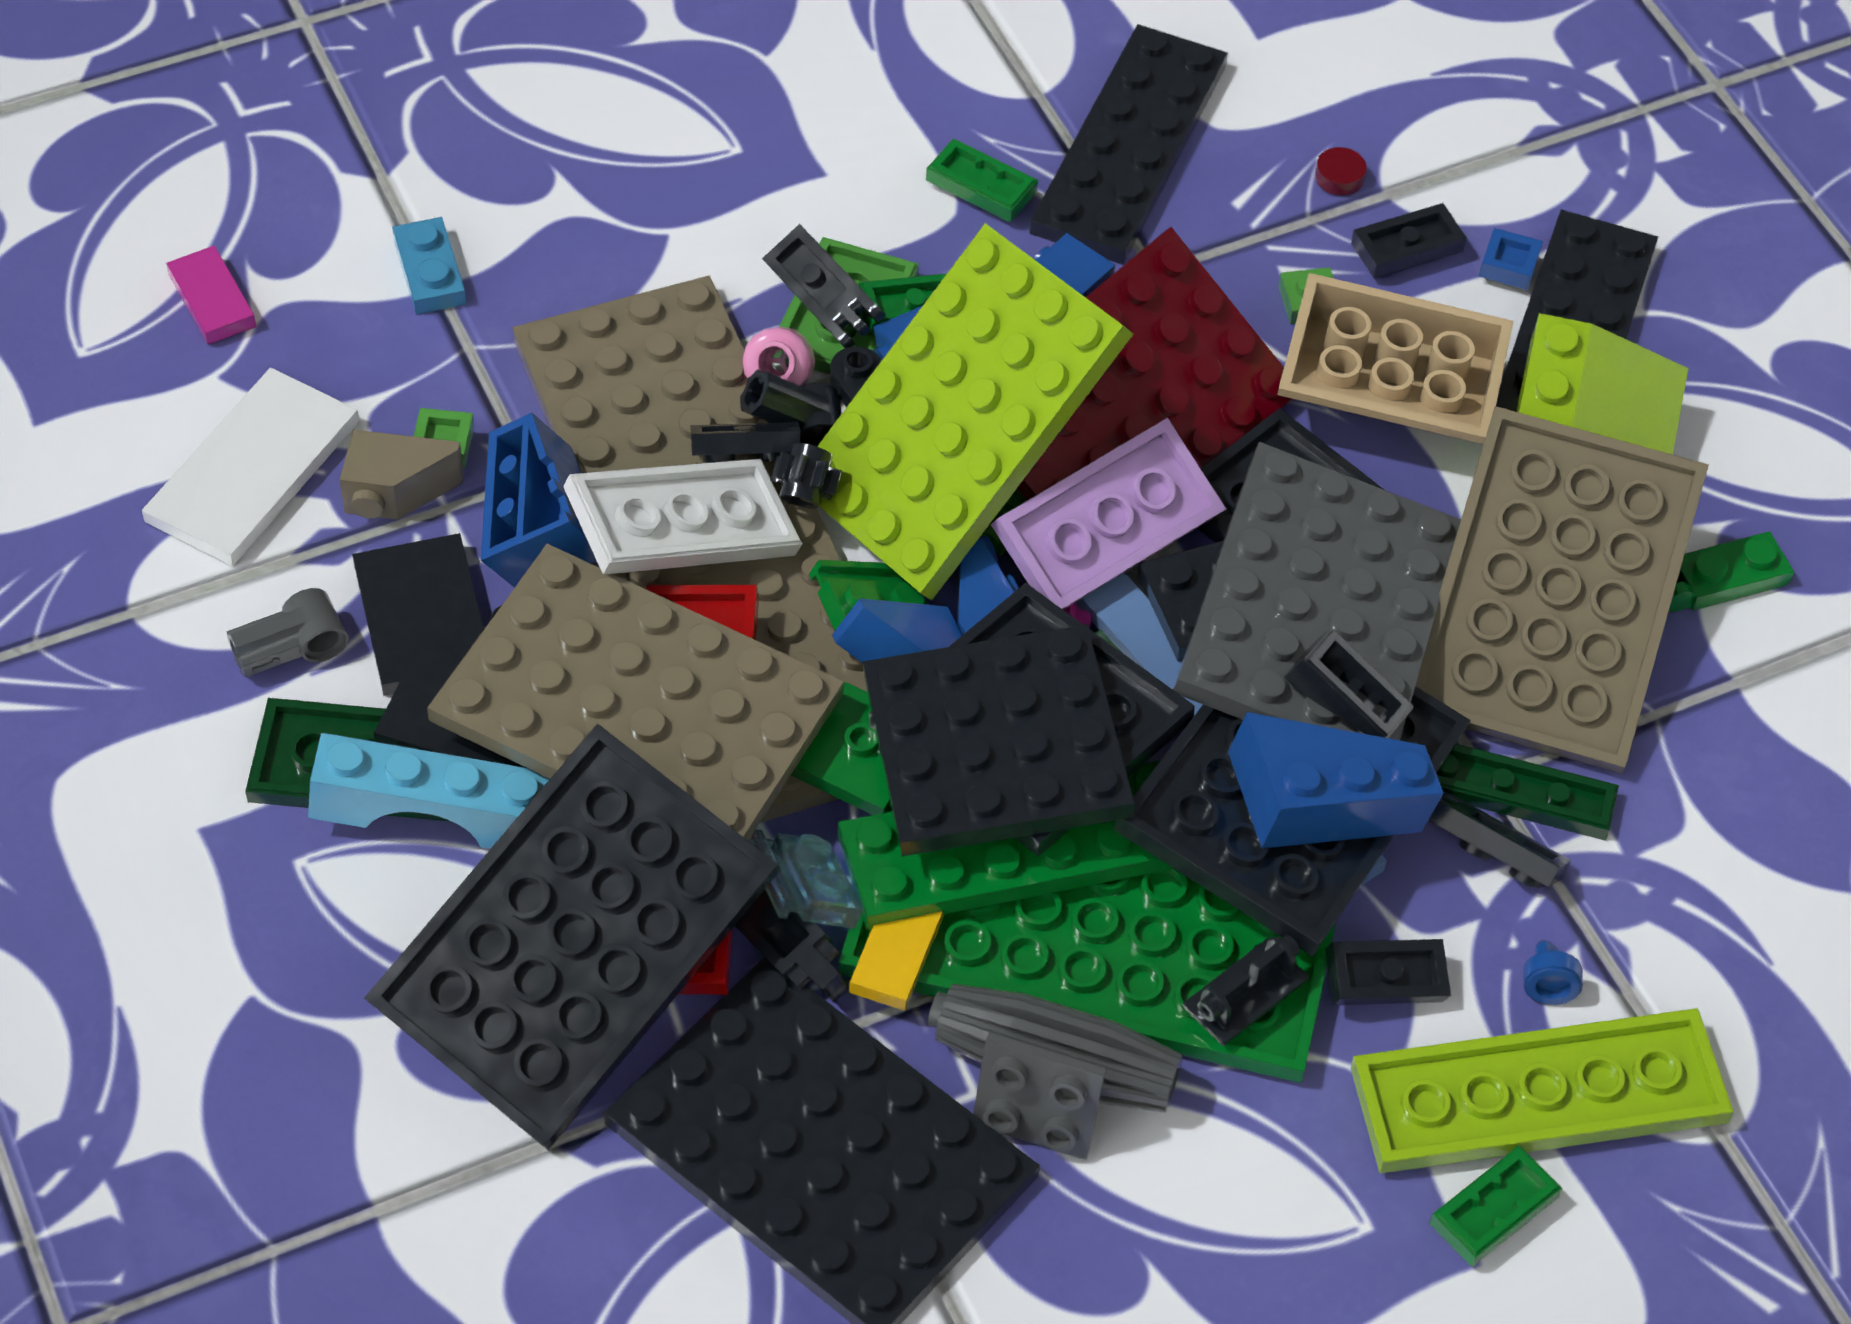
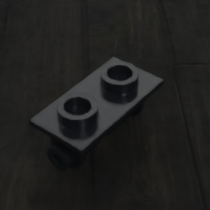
M1284 935L1282 938L1276 936L1268 937L1186 1000L1182 1007L1224 1047L1309 980L1310 976L1296 964L1295 957L1300 954L1297 942L1289 935Z

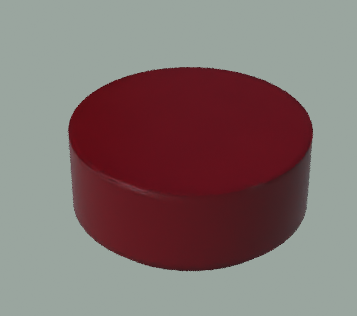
M1345 147L1329 148L1318 157L1315 180L1320 188L1330 194L1341 196L1353 194L1363 186L1367 168L1366 162L1358 152Z

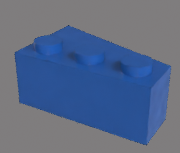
M533 413L490 431L488 440L481 561L514 588L546 544L590 564L597 562L563 487L569 474L581 473L573 449Z
M1247 712L1228 750L1261 848L1420 833L1444 794L1425 745Z

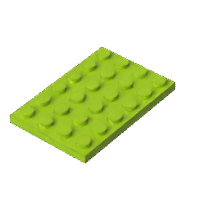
M985 223L817 446L833 454L830 468L842 471L835 496H832L831 500L821 497L819 507L919 593L932 600L1133 336V333Z

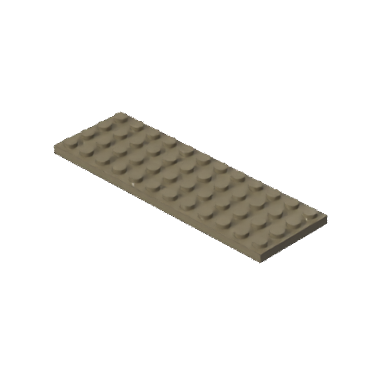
M710 275L512 327L513 341L548 426L572 447L581 473L705 463L703 462V455L692 456L690 425L769 423L741 411L740 396L747 382L742 362L744 348ZM757 453L735 454V461L757 459ZM762 461L771 478L775 462ZM772 482L779 495L782 484ZM781 499L802 542L795 556L614 574L646 589V585H757L759 608L756 641L867 691L863 663L835 643L832 636L834 629L817 594L821 587L818 581H812L809 577L810 571L818 560L841 561L817 508H804ZM790 775L760 823L838 800L839 798Z

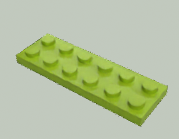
M1698 1008L1353 1056L1350 1067L1380 1174L1506 1156L1519 1145L1526 1152H1534L1728 1124L1734 1113Z

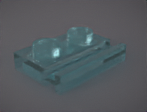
M756 829L749 842L775 861L781 869L766 887L767 894L779 918L787 919L790 912L799 913L802 921L855 929L863 908L829 841L811 834H804L800 837L777 833L775 840L766 839L762 830Z

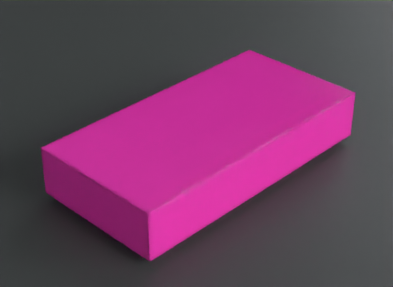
M215 245L166 263L169 277L208 345L256 327L254 313Z

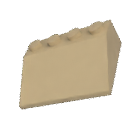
M1309 273L1277 395L1484 444L1498 398L1514 321Z

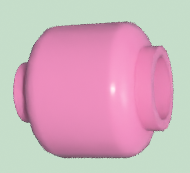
M776 327L764 329L751 338L745 347L742 362L747 379L759 369L803 387L812 376L815 359L813 348L806 337L794 329ZM778 351H784L780 358H774ZM788 357H789V366H788V364H787V362H786V359H787ZM774 363H780L783 371L779 370Z

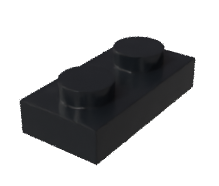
M1440 203L1354 229L1351 244L1375 279L1463 252L1467 237L1445 204Z
M798 422L690 425L692 456L703 455V462L705 463L735 461V454L757 453V459L765 462H776V458L780 456L781 452L789 454V452H792L793 445L800 443Z
M1443 939L1332 942L1325 948L1332 1005L1443 1002L1451 996Z

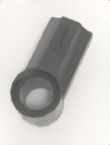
M320 588L301 590L286 600L282 611L226 631L235 661L245 678L302 656L309 662L327 661L341 653L348 644L349 639L328 594Z

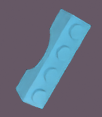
M321 733L310 779L308 818L366 828L375 819L387 814L398 812L426 813L445 818L460 825L473 835L481 848L491 849L550 779L524 767Z

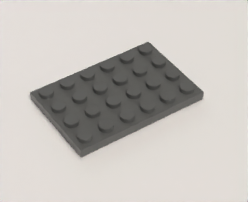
M1259 442L1253 454L1173 690L1185 698L1242 720L1246 713L1250 712L1364 734L1297 690L1284 676L1302 654L1328 629L1332 628L1411 703L1440 601V589L1461 519ZM1359 691L1356 693V696L1362 701L1367 697ZM1377 704L1373 712L1381 718L1387 709ZM1406 717L1389 739L1400 741Z

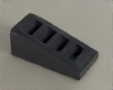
M1332 628L1319 637L1284 676L1297 690L1367 735L1389 738L1414 707ZM1358 691L1367 696L1364 701L1356 696ZM1377 704L1387 709L1381 718L1373 712Z

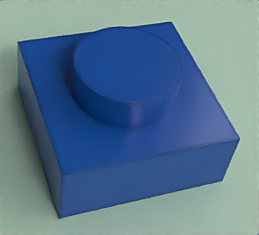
M1494 228L1482 261L1479 277L1528 290L1540 256L1543 241Z

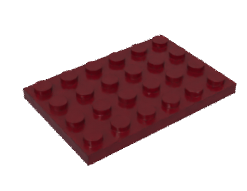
M1172 227L1161 233L1085 297L1130 330L1133 336L1017 489L1028 501L1166 418L1169 419L1201 469L1292 399L1277 395L1284 370L1283 365Z

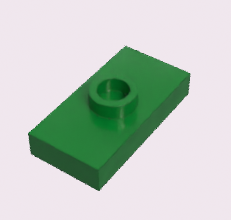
M954 138L926 168V181L1010 223L1037 193V179Z
M1519 1145L1435 1211L1431 1216L1429 1224L1473 1267L1558 1199L1562 1187Z

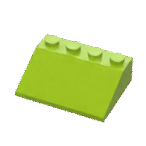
M1539 313L1530 342L1516 412L1673 455L1689 368L1594 324Z

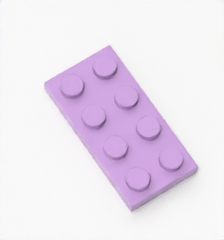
M1166 418L997 518L991 526L1028 584L1064 610L1218 516L1226 508L1171 422Z

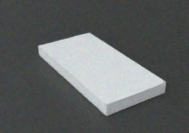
M270 367L142 509L144 522L234 566L359 423L358 410Z
M761 459L569 474L563 486L603 575L795 556L802 545Z

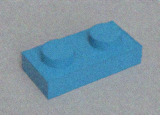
M437 217L392 226L395 247L415 314L466 305L464 286L443 218Z

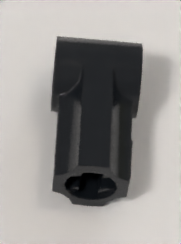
M759 369L747 379L745 389L740 396L742 412L769 423L798 422L800 443L813 446L820 444L841 416L840 396L837 389L831 385L812 383L801 387Z

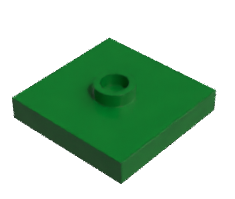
M844 681L842 697L791 776L872 815L886 813L891 809V803L876 731L870 727L869 712H871L868 693Z

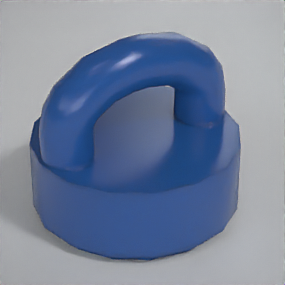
M1539 941L1535 948V955L1530 957L1524 964L1523 986L1525 992L1534 1001L1547 1005L1564 1004L1575 999L1582 992L1583 969L1580 961L1571 954L1559 951L1550 941Z

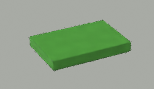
M822 237L819 243L857 285H859V282L916 277L919 274V263ZM794 295L779 327L794 329L806 337L813 348L815 359L813 370L830 375L832 358L844 347ZM862 313L859 317H860V318L862 319V321L866 324L865 319H864V316H863V313ZM849 325L844 330L852 337L855 343L854 346L865 347L872 351L877 348L875 334L869 335L868 332L863 337L852 325ZM778 351L774 358H780L784 351Z

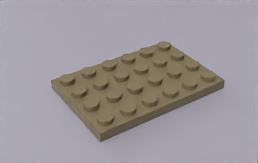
M1495 406L1439 595L1441 597L1416 686L1470 719L1471 722L1466 728L1467 730L1623 774L1709 464Z
M546 544L430 703L427 711L429 721L549 779L598 723L746 840H749L842 697L844 681L614 574L603 575L599 567Z

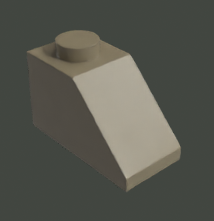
M353 429L339 479L345 513L370 519L380 517L398 520L461 485L464 472L460 442Z

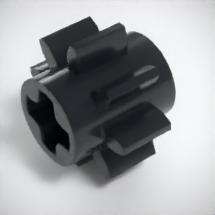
M795 443L791 454L781 452L780 456L776 458L770 479L771 482L782 484L779 498L790 504L810 509L819 507L821 497L831 500V497L836 494L842 473L841 470L830 468L833 454L820 447L804 443Z

